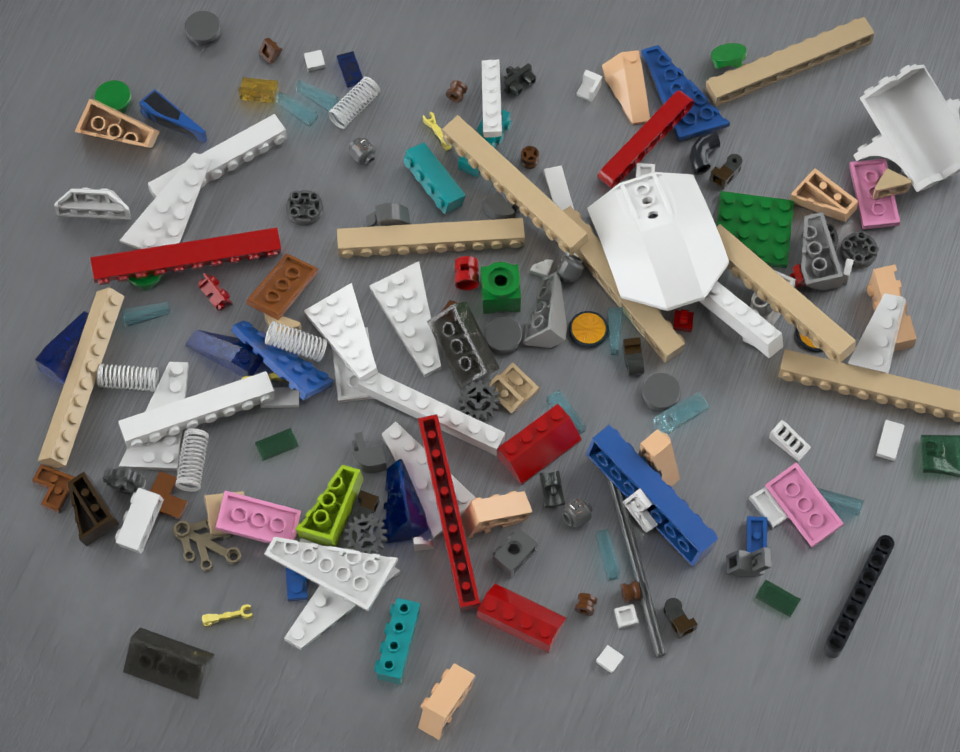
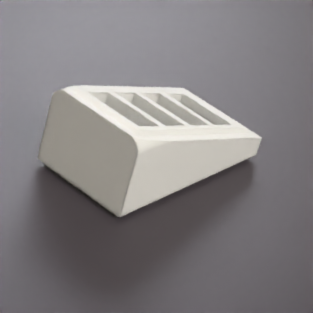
M783 420L770 432L769 439L798 462L811 449V446ZM780 431H783L784 433L781 436H779L778 433ZM789 436L790 438L785 442L784 439ZM795 441L796 444L791 448L789 445ZM799 446L803 447L798 453L795 452Z

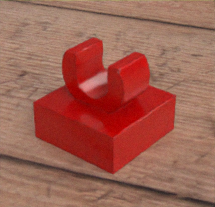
M797 264L792 267L794 272L789 276L796 279L795 287L806 286L801 272V265Z
M683 309L681 311L675 310L673 330L692 332L694 312Z

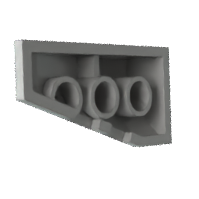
M820 212L807 215L804 218L801 272L807 287L824 291L842 287L843 274L824 214Z
M558 272L542 280L536 296L538 302L535 308H532L530 311L532 315L530 322L526 323L522 339V344L552 348L566 340L567 322L561 280Z

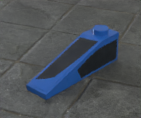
M156 89L139 102L140 113L144 118H149L156 124L205 143L207 141L206 131Z

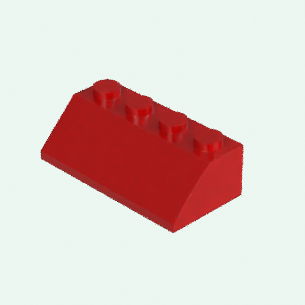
M556 404L497 448V457L518 482L523 485L582 441V438L570 416L559 404Z
M496 583L485 594L477 609L478 619L548 653L567 619Z

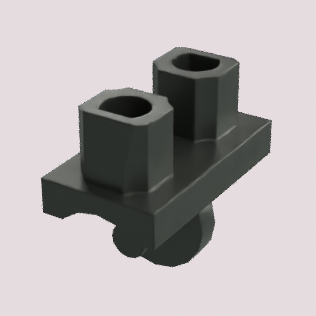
M527 63L521 69L519 66L516 68L512 66L507 67V75L504 76V84L506 86L504 91L507 94L512 92L518 96L524 90V87L521 85L523 82L528 86L533 85L536 82V76L532 72V66Z
M560 472L540 473L545 508L565 505Z

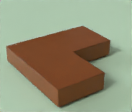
M40 464L32 482L48 489L41 506L60 514L69 496L67 482L75 477Z
M159 471L150 492L156 493L164 499L159 513L180 521L188 502L171 495L176 486L177 477Z

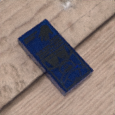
M354 51L337 55V61L346 87L349 88L357 85L363 79Z

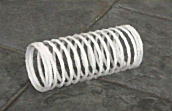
M364 77L355 85V88H352L328 112L331 121L339 128L345 129L354 120V117H357L363 111L362 109H365L381 93L377 83L369 77ZM366 82L373 86L376 92H374L372 88L366 84ZM332 113H334V115L336 116V118H337L342 124H344V126H342L341 124H339V123L334 119Z
M273 321L268 328L265 344L270 346L273 344L274 347L277 345V348L281 347L282 350L285 348L290 353L293 351L296 354L297 352L302 357L305 355L310 360L313 358L314 361L320 362L326 350L327 340L321 339V337L317 338L313 334H305L301 330H293L292 327H285L284 324L281 326V323L277 324V322Z
M100 364L98 367L97 385L99 388L107 387L109 389L111 387L113 389L115 387L121 390L128 388L129 390L137 389L139 391L141 389L142 391L150 390L155 392L158 386L159 372L157 367L153 369L150 367L149 372L147 367H145V370L141 367L140 374L138 366L136 371L134 366L131 369L130 366L126 368L125 365L123 366V371L121 365L118 369L117 365L114 367L111 364L110 370L108 364L106 368L104 364ZM143 375H144V388L142 389Z
M193 428L187 429L184 432L177 472L178 476L175 484L177 488L190 492L200 490L201 476L203 475L202 468H204L203 464L205 463L204 456H206L205 452L207 451L206 444L209 439V434L206 431ZM189 434L203 435L205 436V438L189 436ZM179 483H183V484L191 485V486H198V487H197V488H189V487L182 486V485H180Z

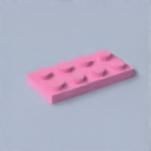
M886 158L855 161L849 164L863 229L900 225L894 195L875 200L872 198L877 183L886 168H888Z
M797 462L765 484V487L811 548L844 526V523Z
M224 491L215 530L268 544L271 543L274 537L295 540V529L299 523L301 510Z

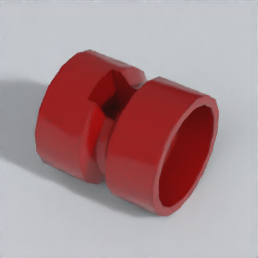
M462 256L455 260V287L457 289L467 291L479 287V260L477 258Z

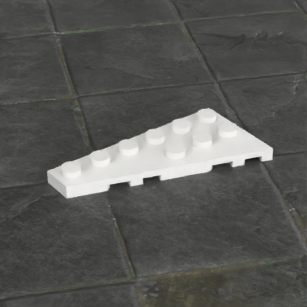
M193 153L124 234L120 242L137 249L180 243L211 159Z
M418 261L370 285V290L425 378L440 370L441 363Z
M352 283L304 310L305 316L361 382L378 373Z
M188 362L168 363L146 411L186 398ZM182 431L173 436L161 437L160 440L155 442L143 443L138 448L127 449L119 467H129L132 470L178 471Z
M394 422L382 433V438L435 540L443 531L424 448L397 422ZM451 474L461 516L476 497Z
M279 537L273 538L264 553L270 559L366 611L370 610L398 561L396 557H385L379 554H368L338 547L303 543Z
M394 567L383 586L393 577L398 576L400 570ZM319 586L284 639L298 649L303 650L321 636V633L330 626H334L344 615H348L358 606Z

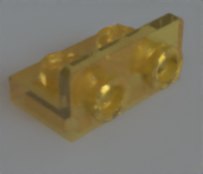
M243 77L241 87L238 89L239 97L245 101L253 100L263 103H276L279 83L277 80Z

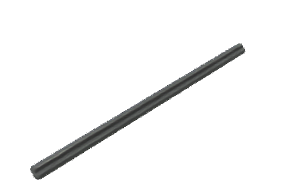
M607 478L634 578L639 585L641 604L655 655L657 657L665 656L667 653L628 510L623 504L625 499L623 493Z

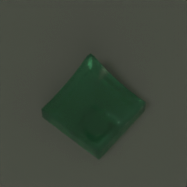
M921 435L923 473H938L960 478V435Z

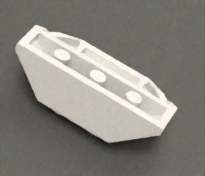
M87 187L70 189L54 204L57 216L131 220L129 207L113 190L106 188L100 190Z

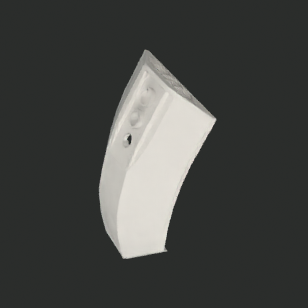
M653 172L619 183L587 208L608 260L620 297L666 311L705 299L729 264L722 240L693 174ZM651 214L658 215L654 219L648 218V216Z

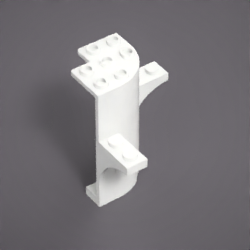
M924 64L907 65L900 70L901 73L899 75L884 77L878 82V86H872L864 91L865 95L860 97V100L881 134L872 138L873 142L867 145L866 143L857 149L858 152L853 155L856 161L864 160L870 156H881L894 161L903 169L908 179L911 180V184L916 192L928 189L960 171L959 99H944Z

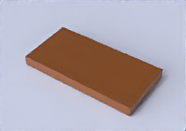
M286 253L246 300V305L279 320L318 274V268Z

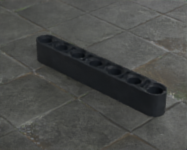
M882 535L877 539L826 640L823 649L825 655L829 658H837L841 654L894 548L895 542L889 535ZM880 544L887 545L888 549L881 548ZM872 560L878 561L880 566L874 565ZM863 577L871 578L872 582H866ZM855 593L862 594L864 598H857L855 596ZM846 610L854 611L855 615H849ZM838 627L846 628L847 632H840ZM834 643L839 649L834 650L829 644Z

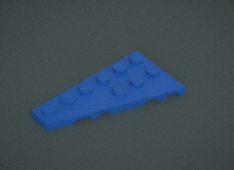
M659 45L641 50V55L663 105L678 90L694 100L691 110L673 127L678 141L730 126V122L720 115V111L708 102V98L699 88L683 75L684 72L672 63V59Z
M241 321L233 325L231 331L244 344L251 345L253 347L252 351L256 355L260 354L264 358L263 362L281 379L289 381V387L292 390L297 389L301 393L299 397L303 400L332 386L334 380L326 372L316 369L312 363L298 357L297 353L294 354L293 351L290 353L285 348L282 350L281 347L277 348V345L274 347L273 344L271 346L265 344L266 333L257 330L251 323Z

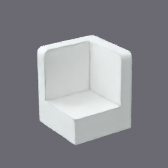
M585 70L577 96L593 102L601 88L602 76Z

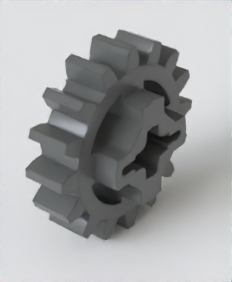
M479 380L478 384L472 381V386L466 384V391H460L463 397H458L459 403H461L459 405L460 410H464L463 413L469 414L473 418L476 417L477 420L483 417L487 421L488 415L494 417L493 410L498 411L497 405L501 404L498 398L500 397L499 391L495 392V385L490 387L489 381L482 384V380Z
M129 467L107 468L102 478L103 482L120 493L137 492L138 488L144 489L146 484V478Z
M361 514V519L359 520L357 517H353L355 522H348L350 529H345V533L349 535L344 537L345 541L349 542L347 547L362 553L371 554L374 551L375 554H379L377 549H384L382 542H387V538L383 536L388 534L387 530L383 529L385 527L384 522L379 523V517L373 520L372 514H369L368 518ZM376 528L379 530V538L374 534ZM369 532L370 537H365L363 539L362 534H367ZM353 533H356L358 537L356 543L353 540Z

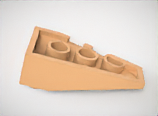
M639 50L621 52L602 64L605 82L612 89L615 98L619 100L623 111L632 125L644 124L650 119Z

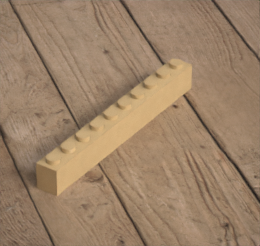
M865 17L853 19L850 23L838 25L833 30L824 31L818 36L805 39L801 43L792 44L784 50H778L769 56L760 57L752 63H745L735 70H728L720 76L711 77L706 81L705 92L714 107H717L872 43L875 32Z
M459 115L442 128V138L449 146L452 145L459 156H464L470 166L474 169L477 168L485 180H490L498 192H503L510 203L516 204L523 215H528L536 227H541L546 231L547 237L559 243L558 246L562 251L573 255L588 241L586 231Z
M571 206L564 209L563 211L587 232L588 241L575 253L593 277L664 363L682 353L685 346L684 338L673 330L669 320L663 318L660 309L620 297L599 237L594 235L589 224L584 223L577 210L574 211Z
M523 218L341 228L337 229L339 257L352 258L353 256L370 257L372 255L388 256L390 254L443 253L454 250L461 252L471 249L479 251L488 248H519L525 246Z
M721 224L716 227L729 260L727 268L734 277L740 278L748 289H752L762 301L769 303L775 312H779L784 316L787 323L793 324L801 335L807 336L816 348L822 349L830 360L840 364L855 351L856 340Z
M110 287L96 292L38 458L39 462L53 469L67 465L97 377L98 367L102 363L124 299V295Z
M784 350L778 377L785 381H796L805 386L813 385L820 387L822 390L838 391L843 395L850 394L860 399H871L880 404L888 403L901 409L908 408L918 413H929L938 418L946 417L953 419L955 422H960L959 390L842 362L838 364L833 360L792 350Z

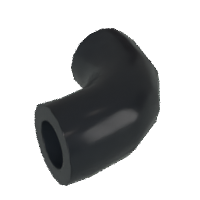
M716 131L708 132L699 137L691 148L689 159L695 175H701L711 167L708 161V154L720 148V139Z

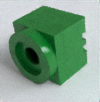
M495 262L489 266H481L480 281L483 314L495 313V311H500V313H504V311L521 312L518 264L511 265L506 262Z

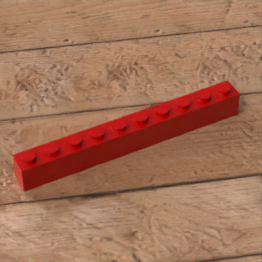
M275 227L90 257L94 283L105 285L109 284L112 280L124 282L129 280L130 277L142 279L148 277V274L154 273L155 276L165 275L167 271L179 273L185 271L186 268L197 270L204 268V265L210 264L212 267L222 265L223 262L230 261L231 264L241 262V259L248 258L249 261L259 259L260 256L276 257L278 253H281V244L278 228Z
M438 415L418 418L419 429L460 612L478 609L480 600Z

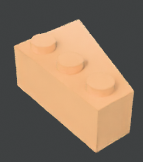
M816 168L791 193L790 200L794 201L795 205L817 213L823 212L824 215L842 222H846L857 210L858 200Z
M657 429L640 443L638 455L646 459L648 465L661 475L662 480L667 485L673 486L680 480L672 443L666 433H661Z
M511 491L501 496L495 494L485 499L481 497L475 498L461 516L467 540L473 538L474 533L483 530L486 534L491 532L490 528L499 525L505 528L526 521L531 515L532 509L525 491Z
M455 663L450 670L446 669L441 677L442 681L440 684L436 683L434 685L431 697H426L421 705L423 711L418 728L440 740L445 724L451 722L452 714L457 707H460L471 689L475 675Z

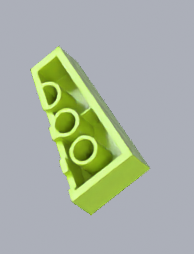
M341 465L328 483L324 493L320 494L317 498L316 504L306 513L303 522L299 523L295 530L300 539L303 538L328 547H337L364 481L360 469Z

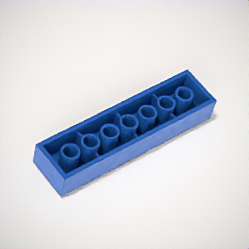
M608 425L592 438L586 451L587 457L626 498L641 488L652 503L646 510L658 524L655 528L692 567L704 559L719 539L715 531L703 523L702 518L689 508L685 500L679 498L675 490L662 480L661 475L648 465L645 458L640 457L635 452L634 447L621 437L617 429H613Z

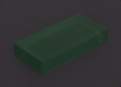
M291 428L255 442L262 461L299 447Z
M766 579L755 597L790 618L801 600Z

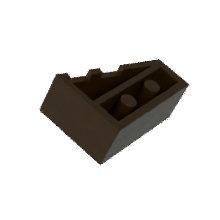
M84 471L67 482L71 503L74 508L75 522L79 531V540L85 546H88L119 525V522L97 487Z

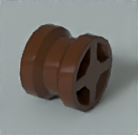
M453 80L450 83V89L446 91V96L451 101L459 103L463 100V94L467 92L468 87L461 81Z
M526 146L521 151V164L527 169L535 168L539 163V151L534 146Z
M632 581L631 584H620L624 603H629L630 600H641L637 581Z
M579 593L577 598L579 601L575 605L574 610L582 615L592 616L594 614L593 607L597 604L598 599L588 593Z

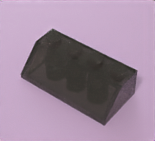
M467 302L452 304L427 321L460 389L465 388L466 384L471 385L472 381L476 383L487 378L500 369Z
M140 627L130 638L123 672L198 699L211 672L215 654Z

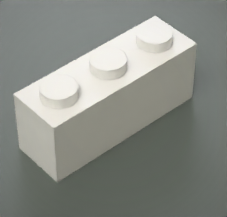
M138 488L137 492H134L131 497L130 503L132 504L129 511L127 510L123 516L124 523L122 528L118 529L116 533V543L122 548L142 554L164 499L156 493Z

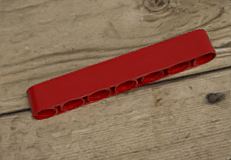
M676 91L602 167L597 178L611 189L618 185L636 167L637 163H640L691 110L694 100L682 91Z

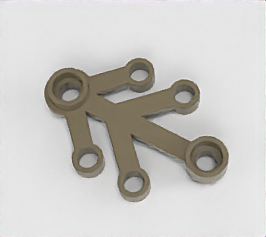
M208 518L193 524L187 521H179L174 525L173 534L175 538L182 542L185 562L193 563L196 559L195 552L191 550L189 541L191 539L197 543L201 558L200 566L204 572H209L213 568L206 548L224 556L231 565L240 563L242 555L238 548L231 547L227 549L211 541L222 537L230 539L233 534L211 536L210 532L201 535L195 532L204 528L210 530L209 526H207ZM186 529V532L181 534L180 530ZM188 554L193 555L191 559L186 558ZM236 555L237 559L231 560V556ZM205 563L210 564L207 568L203 567Z

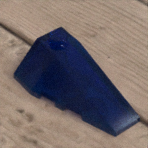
M83 311L48 343L35 359L40 371L63 385L65 384L89 315L86 311Z
M195 330L185 344L192 350L241 377L253 376L264 359L260 354L256 355L252 351L253 347L251 345L244 344L239 338L201 330Z
M399 459L387 468L385 491L388 492V497L383 508L386 510V519L382 520L385 524L383 529H386L388 534L383 535L387 538L385 543L413 540L414 537H419L428 530L426 513L403 460Z

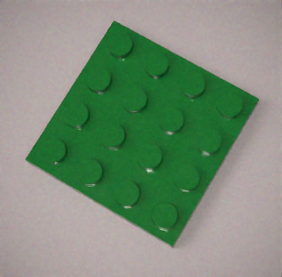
M721 191L716 227L721 224L768 266L787 268L794 201Z

